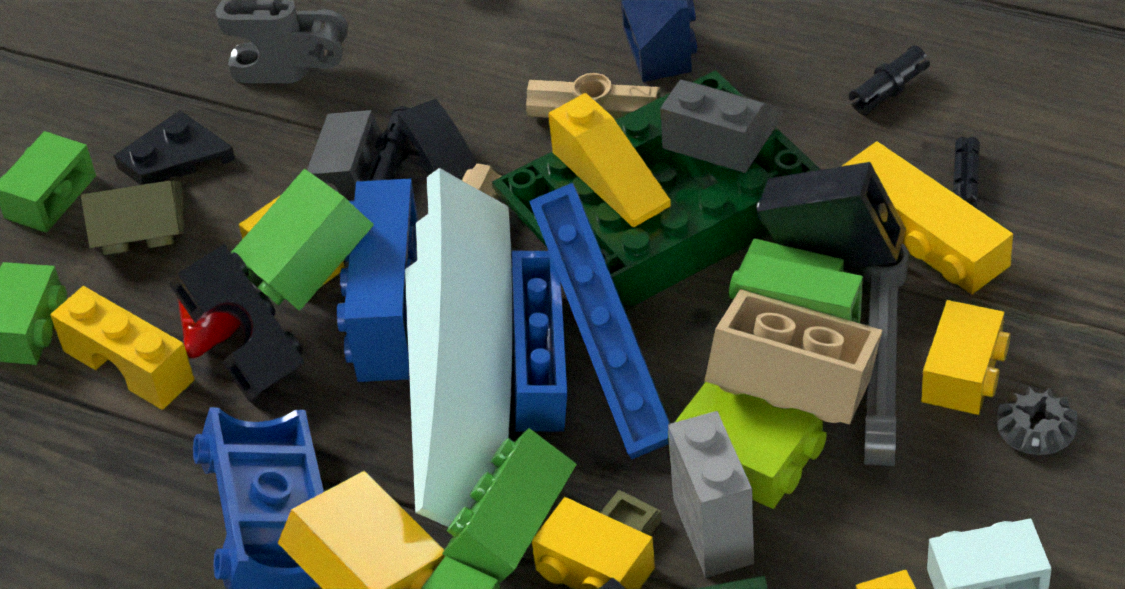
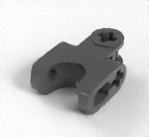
M222 0L216 8L218 25L225 35L243 37L251 41L238 44L233 49L228 60L230 74L236 82L293 83L305 77L308 68L329 69L337 66L342 60L343 47L341 43L347 37L348 24L346 19L335 11L325 9L318 11H296L293 0ZM325 23V28L321 29L322 24ZM325 49L328 50L326 56H324Z

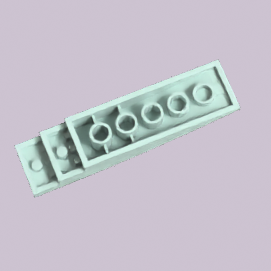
M438 168L427 177L428 214L416 223L418 260L405 269L415 513L449 527L463 507L466 506L470 509L475 500L469 497L471 490L484 473H493L496 466L490 460L501 444L508 438L512 374V263L508 206Z

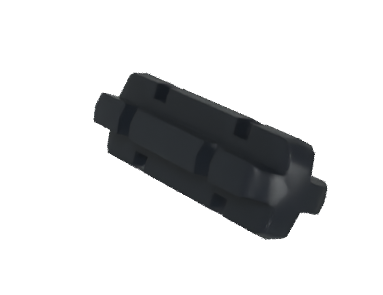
M961 136L955 141L953 193L976 208L978 201L980 142L974 136L970 138Z

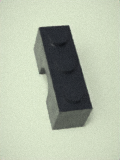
M225 244L178 272L169 285L195 323L212 313L218 312L229 314L238 320L244 333L243 344L222 363L247 400L251 401L295 372L305 361L300 356L303 354V351L296 337L288 330L284 332L275 319L276 310L271 300L262 291L257 293L247 278L249 270L243 259L235 252L230 253Z

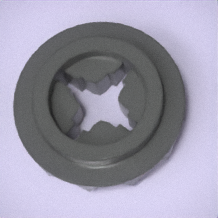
M1028 386L1023 394L1019 395L1010 392L1007 401L999 405L996 424L1000 436L1014 449L1027 454L1047 455L1064 449L1072 442L1077 432V411L1070 408L1067 397H1054L1050 388L1044 393H1035ZM1036 412H1043L1045 419L1036 424L1034 430L1030 429V417L1033 418Z

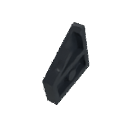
M181 110L114 155L117 168L140 185L164 182L170 177H181L197 172L195 164L218 157L221 158L222 164L229 163L235 159L233 147Z

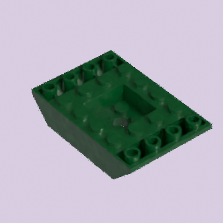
M716 70L693 81V83L743 96ZM669 93L615 120L671 202V207L633 228L565 165L553 151L492 181V188L547 247L529 201L573 183L578 191L622 304L633 307L745 248L752 243L753 239L760 240L769 235L768 229L761 224L757 213L758 202L762 198L768 178L821 169L777 127L774 128L746 173L664 149L662 144L660 108L670 95Z

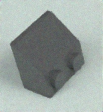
M680 79L660 108L663 148L746 173L783 116V108Z

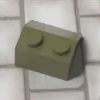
M170 180L81 194L89 248L102 247L103 255L130 251L129 242L146 240L148 248L174 244L173 235L184 234L182 184L179 181Z

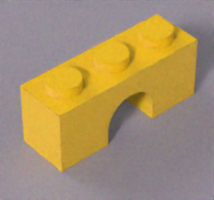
M82 286L50 314L65 353L94 370H97L109 359L124 376L129 391L161 410L168 406L195 380L183 342L85 286Z

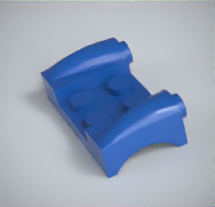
M210 407L202 434H196L194 438L193 459L196 464H202L206 474L216 473L227 532L223 548L216 549L214 554L213 567L216 580H223L226 589L321 588L278 544L291 509L324 492L305 410H295L274 420L247 422L227 415L220 408Z

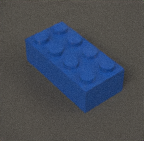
M411 179L357 181L355 199L349 202L368 218L374 226L345 258V261L349 262L348 268H341L340 272L341 293L346 298L345 303H338L337 324L339 332H347V335L344 337L346 363L354 364L357 382L408 380L410 375L405 269L418 260L416 223L419 221Z

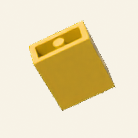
M365 471L291 509L278 544L322 589H421L445 558L442 554L444 549Z

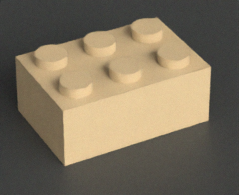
M740 289L715 329L704 381L718 385L728 393H745L766 399L769 404L775 407H792L813 413L817 418L825 422L850 424L870 382L883 330Z

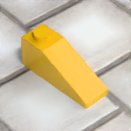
M587 93L548 113L553 153L633 228L671 207L669 197L617 122Z

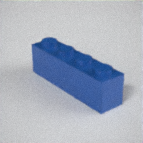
M512 251V356L515 431H526L528 428L532 431H564L567 380L561 281L549 251Z

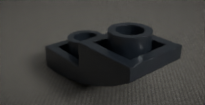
M437 99L398 112V126L419 151V164L428 176L440 168L462 180L466 171L476 166V161L464 138Z

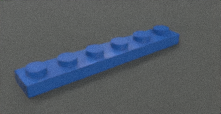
M570 183L529 201L628 455L631 459H635L668 445V424H670V421L576 187L573 183Z

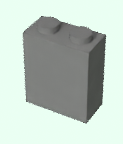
M718 411L668 424L673 501L705 578L753 565L752 488Z

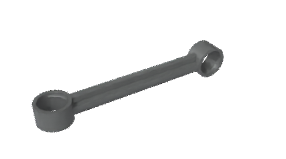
M903 243L897 262H894L897 265L892 267H879L876 265L861 267L863 281L870 287L869 326L883 330L871 379L867 386L864 465L895 466L898 287L902 286L907 280L909 252Z

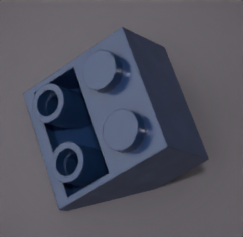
M621 0L623 31L642 82L692 72L691 54L697 53L696 37L693 29L690 28V22L696 20L693 0Z

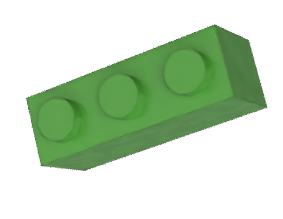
M530 428L515 442L507 438L497 449L490 460L496 468L492 474L489 472L484 473L471 490L469 497L475 500L470 509L466 506L463 507L449 525L447 532L453 537L442 553L444 556L498 579L499 584L516 569L577 465Z

